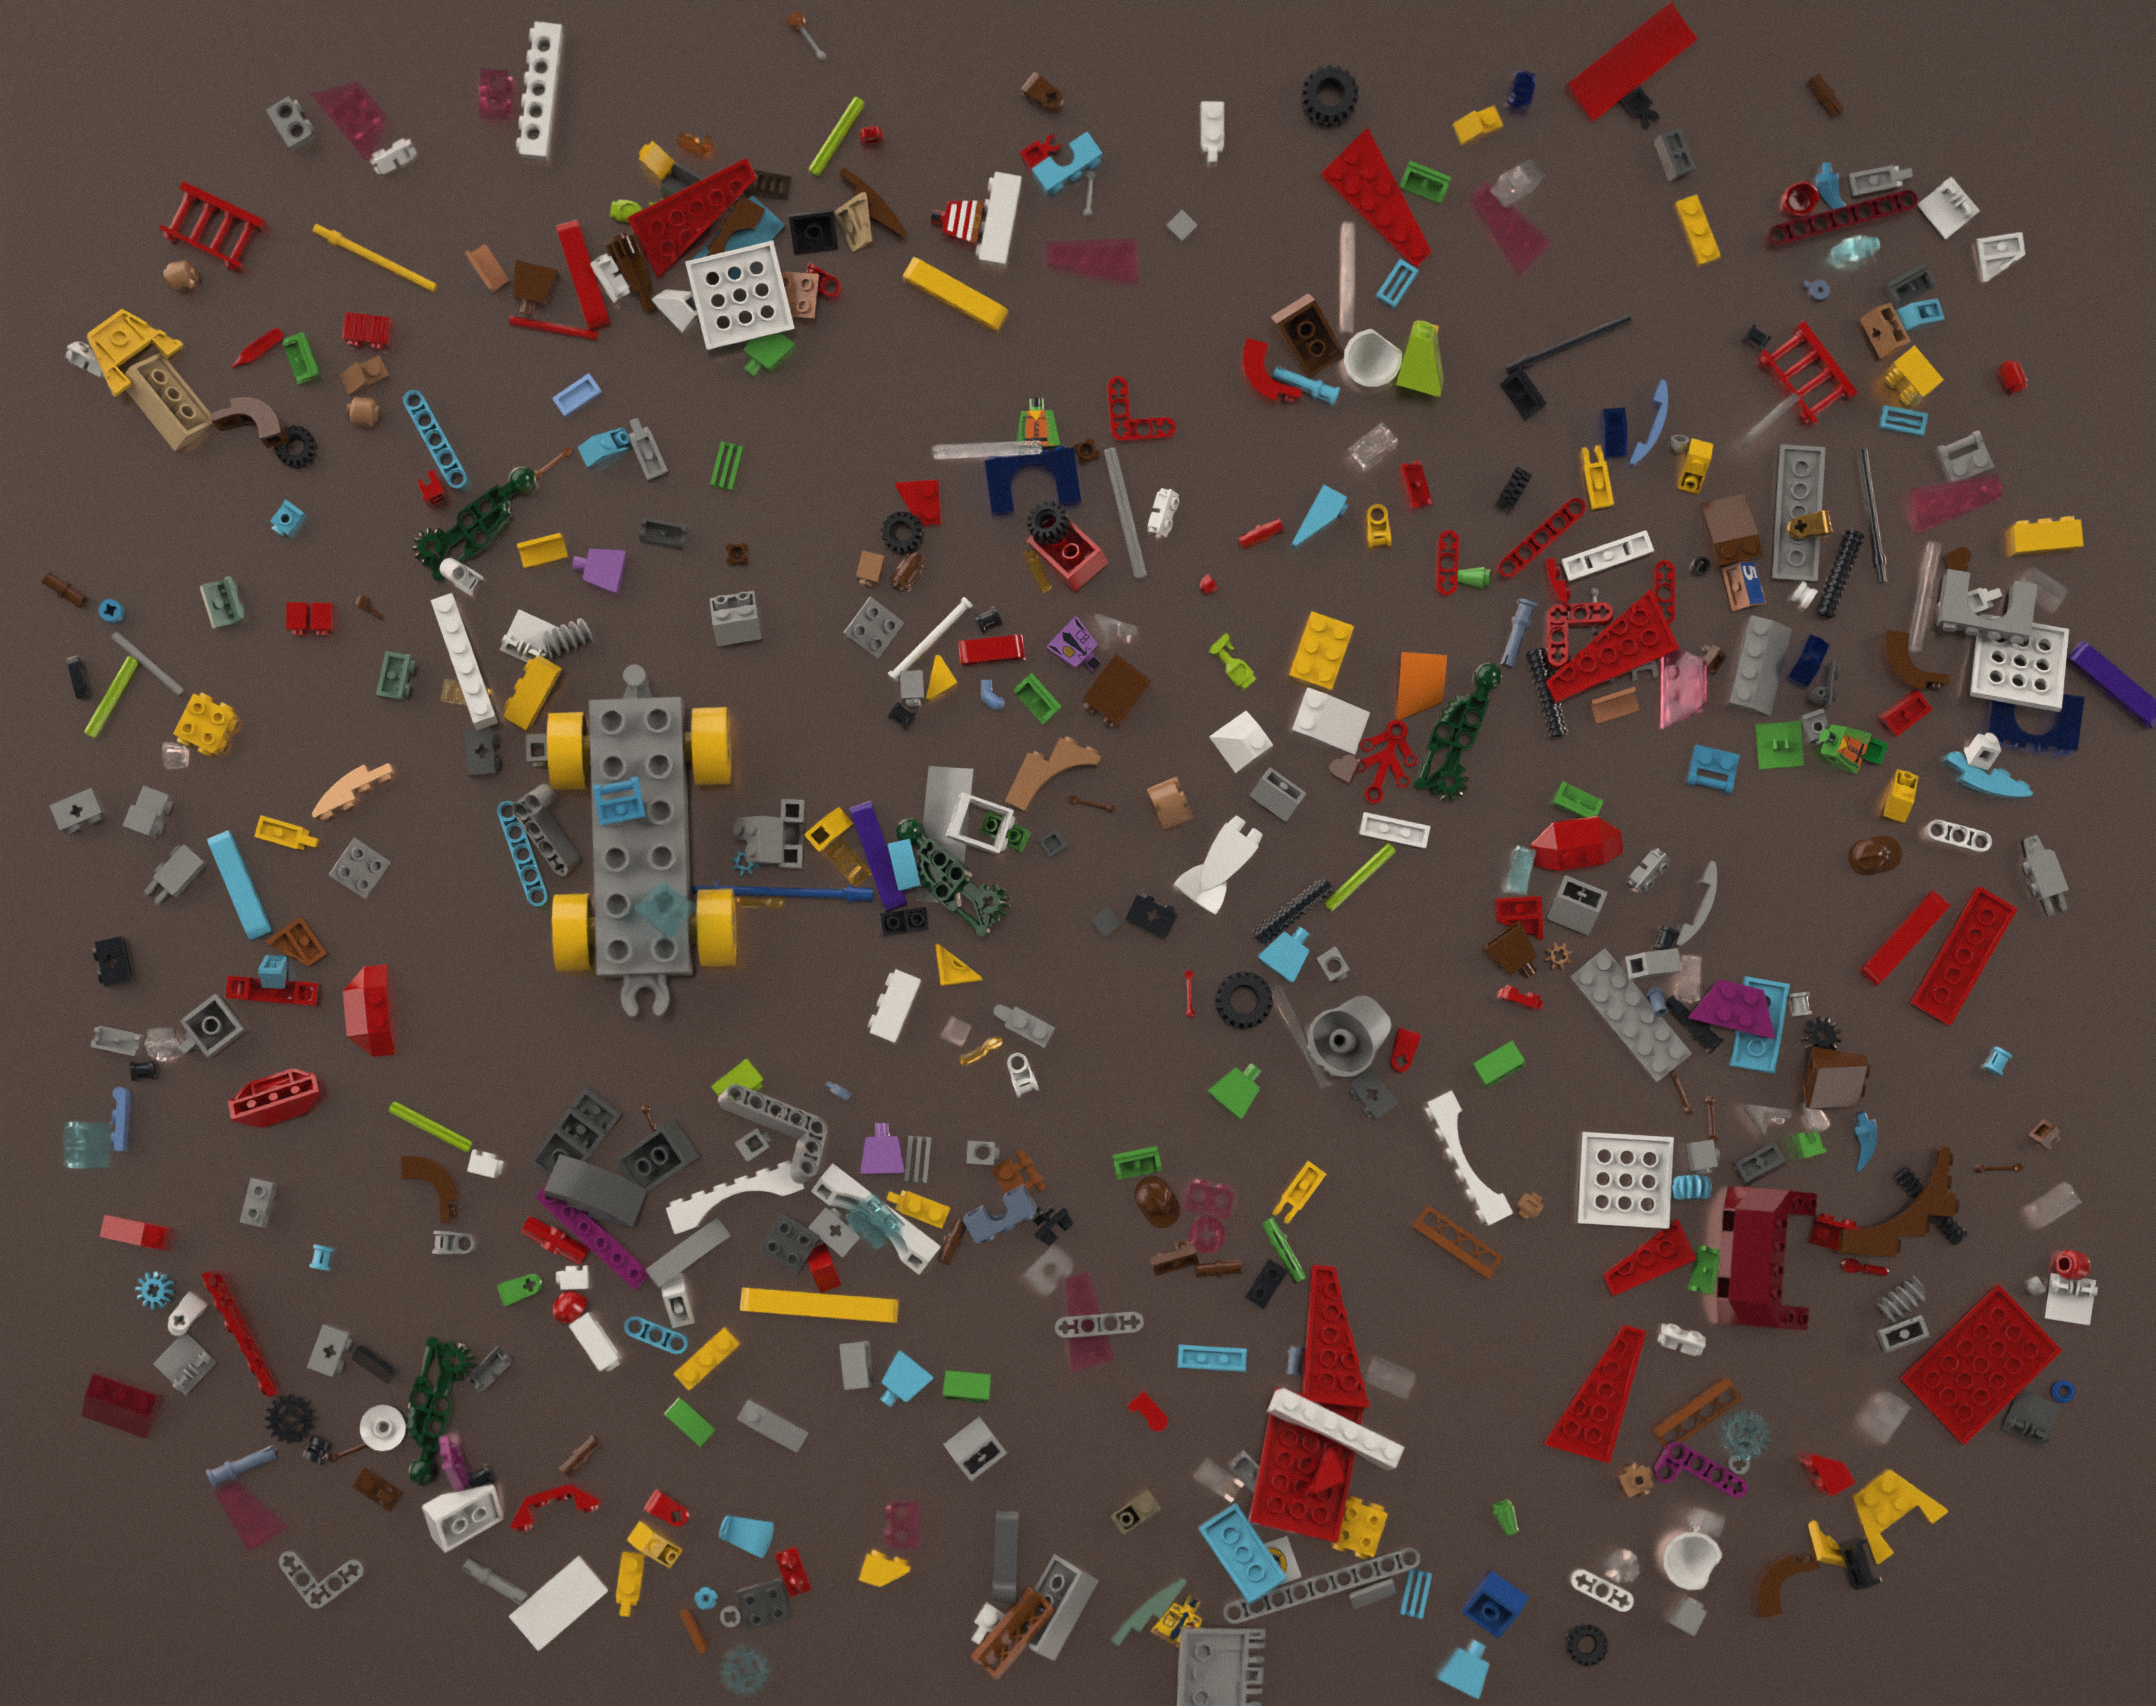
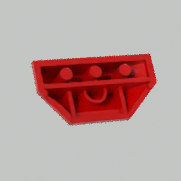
M1599 816L1552 822L1531 843L1533 865L1558 871L1606 864L1623 853L1621 830Z
M385 964L363 967L343 990L347 1037L372 1057L396 1055L388 966Z
M291 1068L248 1082L234 1098L228 1101L232 1122L262 1128L305 1114L320 1095L317 1077L315 1073H307Z

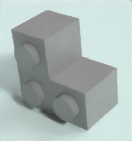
M143 785L136 805H130L123 826L156 839L157 835H161L164 830L165 823L163 820L165 815L169 814L172 809V797Z
M769 816L735 818L733 826L734 841L747 842L745 849L746 862L760 864L782 863L783 818Z

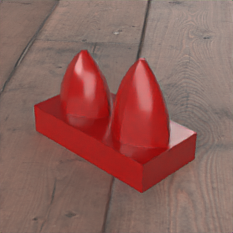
M796 1546L774 1554L790 1598L812 1590Z

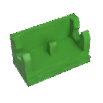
M1410 161L1399 188L1441 204L1452 177Z
M300 332L284 339L282 344L297 385L299 386L321 378L306 334Z
M1033 673L1028 675L1013 690L1042 725L1062 709V706Z
M1562 781L1552 804L1580 818L1597 816L1604 800Z
M1511 1041L1473 1063L1486 1089L1526 1067V1062L1514 1042Z
M1804 1132L1792 1135L1798 1159L1827 1152L1826 1148H1823L1817 1132H1813V1135L1808 1133V1138Z
M1157 1146L1112 1155L1117 1180L1162 1171Z
M1698 1245L1695 1255L1697 1260L1693 1264L1688 1290L1713 1295L1719 1271L1720 1250Z
M945 1370L943 1399L988 1404L991 1375Z

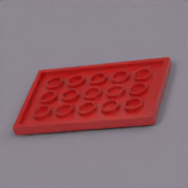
M1997 1284L1899 1379L1962 1445H1965L2049 1365L2062 1350L2000 1284Z
M1293 1392L1302 1397V1394ZM1317 1404L1361 1426L1363 1408ZM1269 1414L1248 1523L1337 1544L1339 1542L1356 1452L1320 1433ZM1328 1449L1333 1450L1345 1482L1318 1494L1308 1495L1307 1493L1324 1452Z

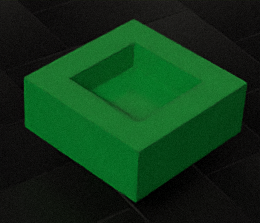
M1871 737L1863 760L1880 766L1888 744Z

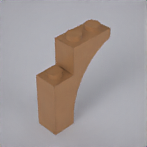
M1066 736L1065 739L1060 737L1049 762L1045 760L1046 756L1036 751L1033 754L1028 752L1008 793L1005 804L1026 813L1029 804L1038 790L1057 774L1076 767H1097L1101 760V756L1098 755L1099 751L1089 746H1086L1084 749L1077 745L1078 741Z

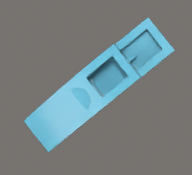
M1951 751L1943 761L1962 773L1958 779L1960 783L1979 792L2013 799L2028 798L2033 794L2029 790L2030 786L2021 780L2016 782L2010 778L2011 774L2006 770L1994 768L1987 774L1986 769L1968 765L1966 756L1958 751L1955 753Z

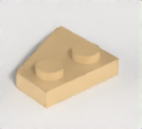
M862 192L834 211V215L852 252L859 251L872 241L867 194Z

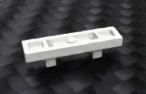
M1645 530L1561 560L1568 582L1654 553V549L1648 532ZM1588 558L1590 559L1593 568H1590L1588 564Z

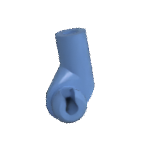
M981 680V700L993 710L1003 708L1005 701L1002 697H998L992 692V680Z

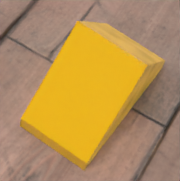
M940 655L935 656L926 695V701L929 702L958 685Z

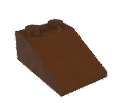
M1309 293L1271 316L1280 335L1308 379L1344 357V349L1317 302Z
M1745 493L1701 503L1716 569L1737 562L1759 560L1763 557L1759 535Z

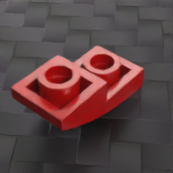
M1555 558L1546 559L1544 565L1550 589L1559 604H1566L1567 599L1571 598L1570 586H1566V580L1557 581V578L1560 577V565L1555 563Z

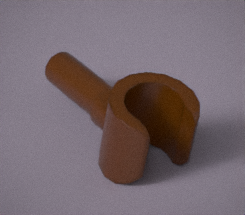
M358 595L356 606L381 620L383 615L368 606L370 598Z

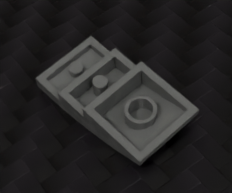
M586 1086L558 1124L551 1130L529 1162L549 1178L560 1154L587 1162L623 1113Z
M561 1154L545 1188L546 1196L565 1200L568 1207L589 1212L590 1218L628 1228H633L647 1194L646 1189L619 1175Z

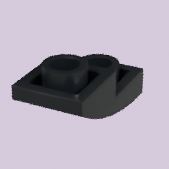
M926 907L878 914L881 937L929 930Z

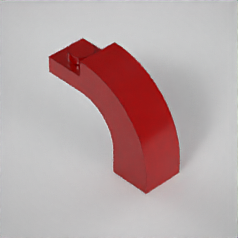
M1246 338L1242 356V368L1245 379L1251 389L1259 397L1275 405L1278 396L1282 397V401L1288 403L1300 402L1303 389L1278 383L1267 374L1264 359L1268 343Z

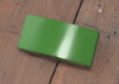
M987 812L978 832L995 840L1002 818ZM1013 824L1012 829H1008L1005 838H1008L1006 846L1022 853L1032 832Z
M679 1397L664 1413L679 1430L699 1447L715 1431Z

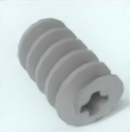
M582 618L577 619V625L573 621L569 622L568 627L565 624L561 625L560 631L556 627L552 628V635L549 631H544L543 633L544 645L551 659H553L552 652L554 651L558 656H561L562 648L566 653H569V645H572L577 650V642H580L583 647L586 646V639H589L592 644L594 643L591 630Z
M1914 1275L1910 1276L1911 1283L1908 1281L1903 1282L1904 1289L1900 1286L1895 1287L1897 1295L1890 1291L1888 1293L1889 1299L1882 1297V1305L1877 1303L1886 1318L1894 1324L1897 1323L1895 1315L1904 1318L1902 1310L1911 1313L1910 1304L1916 1308L1919 1307L1917 1299L1926 1302L1924 1294H1927V1291Z

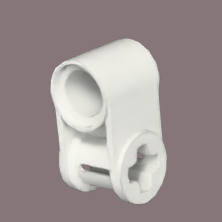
M453 558L445 559L440 565L442 576L469 596L473 595L472 591L479 580L482 581L484 579L480 574Z
M1021 1053L1010 1055L1007 1065L1017 1097L1019 1098L1021 1094L1032 1090L1038 1091L1039 1088L1027 1058ZM1016 1056L1024 1060V1066L1019 1070L1011 1066V1060ZM1030 1082V1084L1020 1087V1085Z
M191 1291L188 1292L169 1317V1332L174 1336L184 1335L194 1322L203 1315L209 1305ZM180 1320L183 1321V1324H182V1325H180V1324H179L178 1326H175V1325H174V1324H175V1321H176V1322H179Z

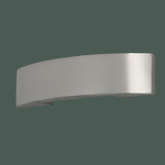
M1714 861L1708 863L1700 882L1708 886V889L1692 926L1686 923L1682 925L1674 944L1676 947L1687 942L1699 930L1711 910L1717 888V867Z
M716 1218L669 1251L645 1271L659 1289L731 1235L720 1220Z

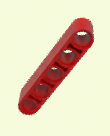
M578 220L556 226L588 329L609 324L610 319L596 275L590 265L591 260Z
M1577 497L1568 500L1500 561L1497 567L1499 577L1504 580H1510L1521 572L1583 516L1586 511L1585 502ZM1577 504L1581 512L1579 514H1572L1569 510V505ZM1554 519H1561L1564 523V528L1556 529L1552 521ZM1544 534L1547 537V543L1539 544L1536 541V535ZM1522 548L1528 549L1531 555L1530 558H1521L1519 550ZM1505 563L1511 564L1514 572L1506 574L1502 570V565Z
M1933 890L1863 966L1860 972L1876 986L1880 985L1949 909L1951 904Z

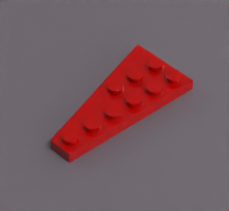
M1627 1325L1622 1326L1543 1445L1610 1464L1645 1339V1330Z

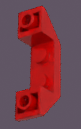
M573 1483L525 1497L510 1528L511 1530L517 1529L518 1533L531 1529L530 1524L536 1523L531 1508L533 1504L535 1508L548 1505L547 1500L556 1498L557 1502L569 1499V1494L573 1493L577 1511L583 1509L584 1513L597 1510L596 1505L601 1504V1499Z

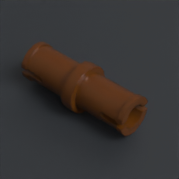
M1818 73L1815 75V78L1819 85L1813 77L1808 80V83L1811 84L1818 94V100L1824 103L1834 118L1838 113L1833 106L1837 108L1839 113L1843 112L1845 108H1843L1833 94L1835 93L1833 88L1830 89L1821 74Z
M48 572L44 576L42 584L57 592V596L67 599L78 608L84 605L87 596L73 588L70 582H64L52 574V572Z
M955 1219L949 1235L944 1238V1246L937 1257L938 1261L949 1266L957 1247L960 1248L962 1244L960 1241L967 1228L962 1220Z
M1241 1259L1223 1262L1215 1260L1212 1263L1195 1264L1196 1278L1217 1276V1278H1220L1222 1275L1242 1274Z
M591 1435L578 1450L575 1449L572 1452L573 1455L559 1469L570 1479L583 1464L586 1465L588 1463L587 1459L602 1445Z

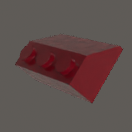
M93 1373L85 1393L81 1416L147 1439L162 1395L100 1373Z

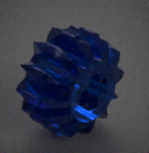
M1517 70L1515 72L1508 93V105L1525 110L1530 106L1537 81L1535 74L1524 70Z

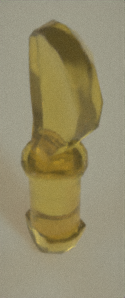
M741 896L738 898L737 903L741 907L758 906L761 908V905H764L770 909H781L785 906L786 901L782 896H768L765 899H762L761 896Z
M997 1036L989 1038L982 1048L979 1049L977 1047L972 1052L962 1055L959 1060L960 1064L964 1066L969 1065L968 1063L983 1057L985 1053L998 1048L1003 1044L1002 1038Z

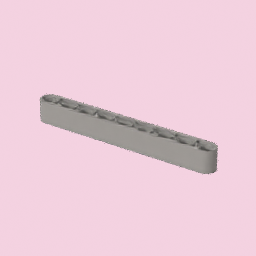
M1407 1547L1277 1587L1258 1599L1262 1602V1609L1258 1612L1251 1611L1246 1599L1242 1598L1228 1603L1224 1607V1616L1230 1623H1240L1417 1567L1420 1562V1555L1415 1549ZM1405 1553H1414L1415 1561L1412 1564L1404 1563L1403 1556ZM1384 1559H1391L1393 1561V1568L1390 1571L1382 1570L1381 1563ZM1367 1565L1371 1567L1372 1573L1368 1578H1362L1359 1575V1570L1362 1566ZM1342 1572H1346L1350 1576L1349 1582L1345 1585H1341L1337 1581L1338 1575ZM1320 1579H1325L1328 1582L1327 1589L1322 1592L1317 1591L1315 1588L1316 1582ZM1297 1586L1305 1587L1306 1595L1303 1598H1296L1293 1591ZM1275 1593H1282L1284 1595V1602L1282 1604L1274 1605L1271 1598ZM1232 1606L1238 1607L1241 1612L1240 1616L1236 1619L1230 1618L1227 1613Z

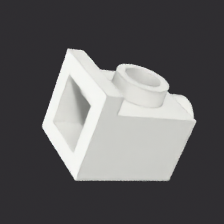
M1986 733L1985 735L1977 734L1970 746L1965 747L1964 752L1968 765L1988 770L2000 754L2001 748L1997 737L1992 733Z
M473 1149L467 1171L496 1178L497 1174L501 1175L504 1161L496 1160L495 1154L483 1152L482 1156H480L479 1150Z
M565 1266L566 1271H556V1284L560 1285V1290L590 1289L589 1266H583L581 1271H579V1266Z

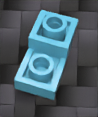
M910 839L889 843L888 849L898 891L921 886Z

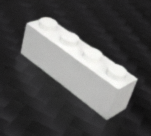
M995 172L994 178L990 177L988 191H991L990 200H985L984 213H987L986 222H981L979 234L983 235L982 243H977L975 256L979 257L980 264L1006 268L1022 176Z

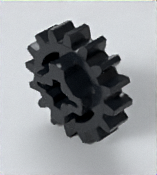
M293 1394L288 1395V1400L283 1395L279 1396L280 1402L278 1403L273 1400L274 1408L266 1409V1411L271 1413L270 1416L264 1417V1420L270 1421L266 1429H273L270 1436L278 1435V1442H282L284 1438H286L287 1444L292 1443V1438L297 1443L301 1442L300 1436L307 1438L306 1430L314 1429L309 1425L310 1422L316 1420V1418L310 1417L314 1409H307L310 1402L302 1403V1396H298L296 1400H294ZM286 1404L285 1410L281 1414L276 1415L278 1409ZM295 1405L302 1409L304 1415L298 1413ZM291 1413V1417L299 1418L300 1420L291 1422L289 1425V1421L281 1420L280 1418H285ZM276 1423H280L285 1433L278 1429ZM299 1424H304L302 1429L294 1434L295 1428Z

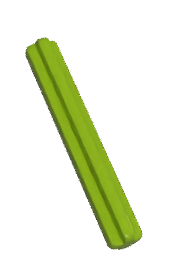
M855 97L812 162L809 167V171L816 176L821 174L861 112L865 103L860 98Z
M130 656L126 658L84 731L88 736L96 738L138 666L139 662Z
M1389 843L1386 844L1325 901V906L1330 911H1334L1395 854V848Z
M393 1101L389 1107V1112L464 1152L469 1151L472 1145L470 1140L398 1102Z

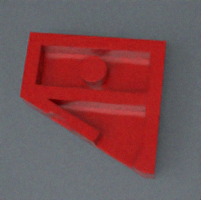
M938 479L895 482L896 489L912 515H916L918 520L922 521V527L941 525Z
M1541 895L1496 898V919L1498 922L1512 926L1520 920L1527 934L1540 940L1544 939Z

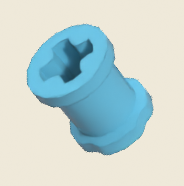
M1995 1047L1992 1058L1984 1067L1990 1072L2002 1076V1070L2013 1056L2005 1050Z
M314 1245V1257L309 1267L329 1271L328 1263L334 1248Z

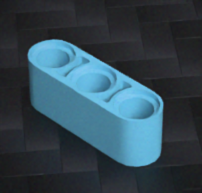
M637 1316L630 1317L625 1322V1332L635 1339L673 1354H681L688 1349V1339L681 1333ZM633 1320L641 1323V1330L636 1334L631 1332L629 1328ZM654 1329L661 1330L663 1334L659 1342H654L651 1339L650 1335ZM676 1337L681 1338L684 1342L683 1348L679 1351L672 1347V1341Z

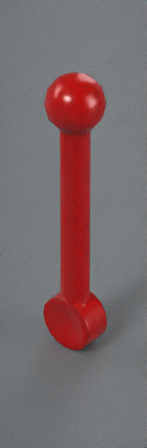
M1190 970L1186 971L1184 976L1187 979L1188 997L1186 1016L1192 1018L1195 1015L1192 1009L1191 983L1194 974Z

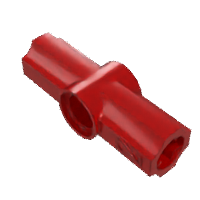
M531 1216L528 1217L520 1232L540 1243L548 1251L556 1255L560 1254L579 1265H582L590 1250L589 1247L570 1238V1235L554 1226L550 1227Z

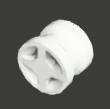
M1802 581L1790 600L1799 602L1801 607L1806 609L1818 590L1809 588L1807 583Z

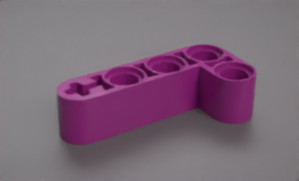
M1677 1440L1671 1441L1666 1445L1653 1469L1655 1477L1663 1483L1673 1482L1681 1469L1684 1468L1734 1498L1743 1497L1748 1490L1746 1481ZM1680 1446L1682 1454L1677 1458L1672 1457L1673 1448ZM1695 1458H1701L1702 1461L1698 1469H1692L1691 1463ZM1665 1466H1669L1670 1474L1667 1477H1661L1660 1470ZM1719 1469L1721 1471V1477L1718 1480L1713 1481L1711 1479V1473L1714 1470ZM1727 1480L1735 1484L1738 1483L1740 1486L1739 1490L1733 1489L1726 1483Z

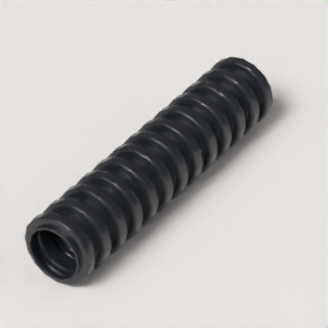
M1845 530L1846 536L1842 538L1844 542L1840 543L1839 555L1835 557L1837 561L1833 563L1834 569L1830 571L1832 575L1828 576L1827 588L1823 590L1825 594L1821 596L1822 601L1818 604L1820 608L1816 609V612L1821 616L1827 618L1836 617L1837 605L1841 603L1839 599L1843 597L1841 593L1845 591L1844 585L1848 584L1846 580L1850 578L1849 572L1853 570L1851 566L1855 564L1856 552L1860 551L1858 547L1862 545L1861 539L1865 537L1863 533L1857 530Z
M1537 648L1528 651L1526 657L1530 659L1528 663L1531 664L1530 670H1533L1532 677H1535L1533 682L1537 684L1535 689L1539 691L1537 696L1541 698L1539 703L1543 705L1541 710L1545 712L1543 717L1547 720L1545 724L1548 725L1547 731H1550L1549 738H1559L1567 735L1569 731L1565 729L1567 724L1563 721L1565 717L1561 714L1563 713V710L1560 709L1561 703L1555 704L1546 685V681L1553 676L1550 675L1552 671L1548 668L1550 663L1546 661L1548 656L1544 654L1546 649Z
M1321 876L1319 882L1315 881V885H1310L1308 890L1304 889L1302 895L1299 893L1297 895L1298 898H1293L1291 903H1286L1287 906L1285 908L1282 906L1280 912L1276 911V915L1269 916L1270 919H1265L1263 925L1259 924V928H1254L1253 934L1257 940L1265 946L1267 944L1266 941H1271L1273 936H1278L1277 933L1279 931L1282 933L1284 931L1283 928H1288V924L1295 923L1294 920L1296 918L1299 920L1301 914L1305 915V911H1310L1312 906H1317V902H1322L1323 897L1327 898L1329 893H1334V888L1329 881Z
M1906 1166L1895 1175L1894 1180L1895 1182L1898 1181L1899 1186L1904 1187L1903 1191L1908 1192V1196L1910 1198L1913 1197L1915 1200L1923 1190L1925 1183H1921L1920 1178L1915 1177L1916 1173L1910 1171V1166ZM1927 1216L1929 1219H1933L1932 1223L1938 1225L1937 1228L1942 1230L1943 1235H1947V1240H1951L1953 1246L1958 1245L1967 1237L1968 1231H1964L1963 1226H1959V1221L1954 1220V1217Z

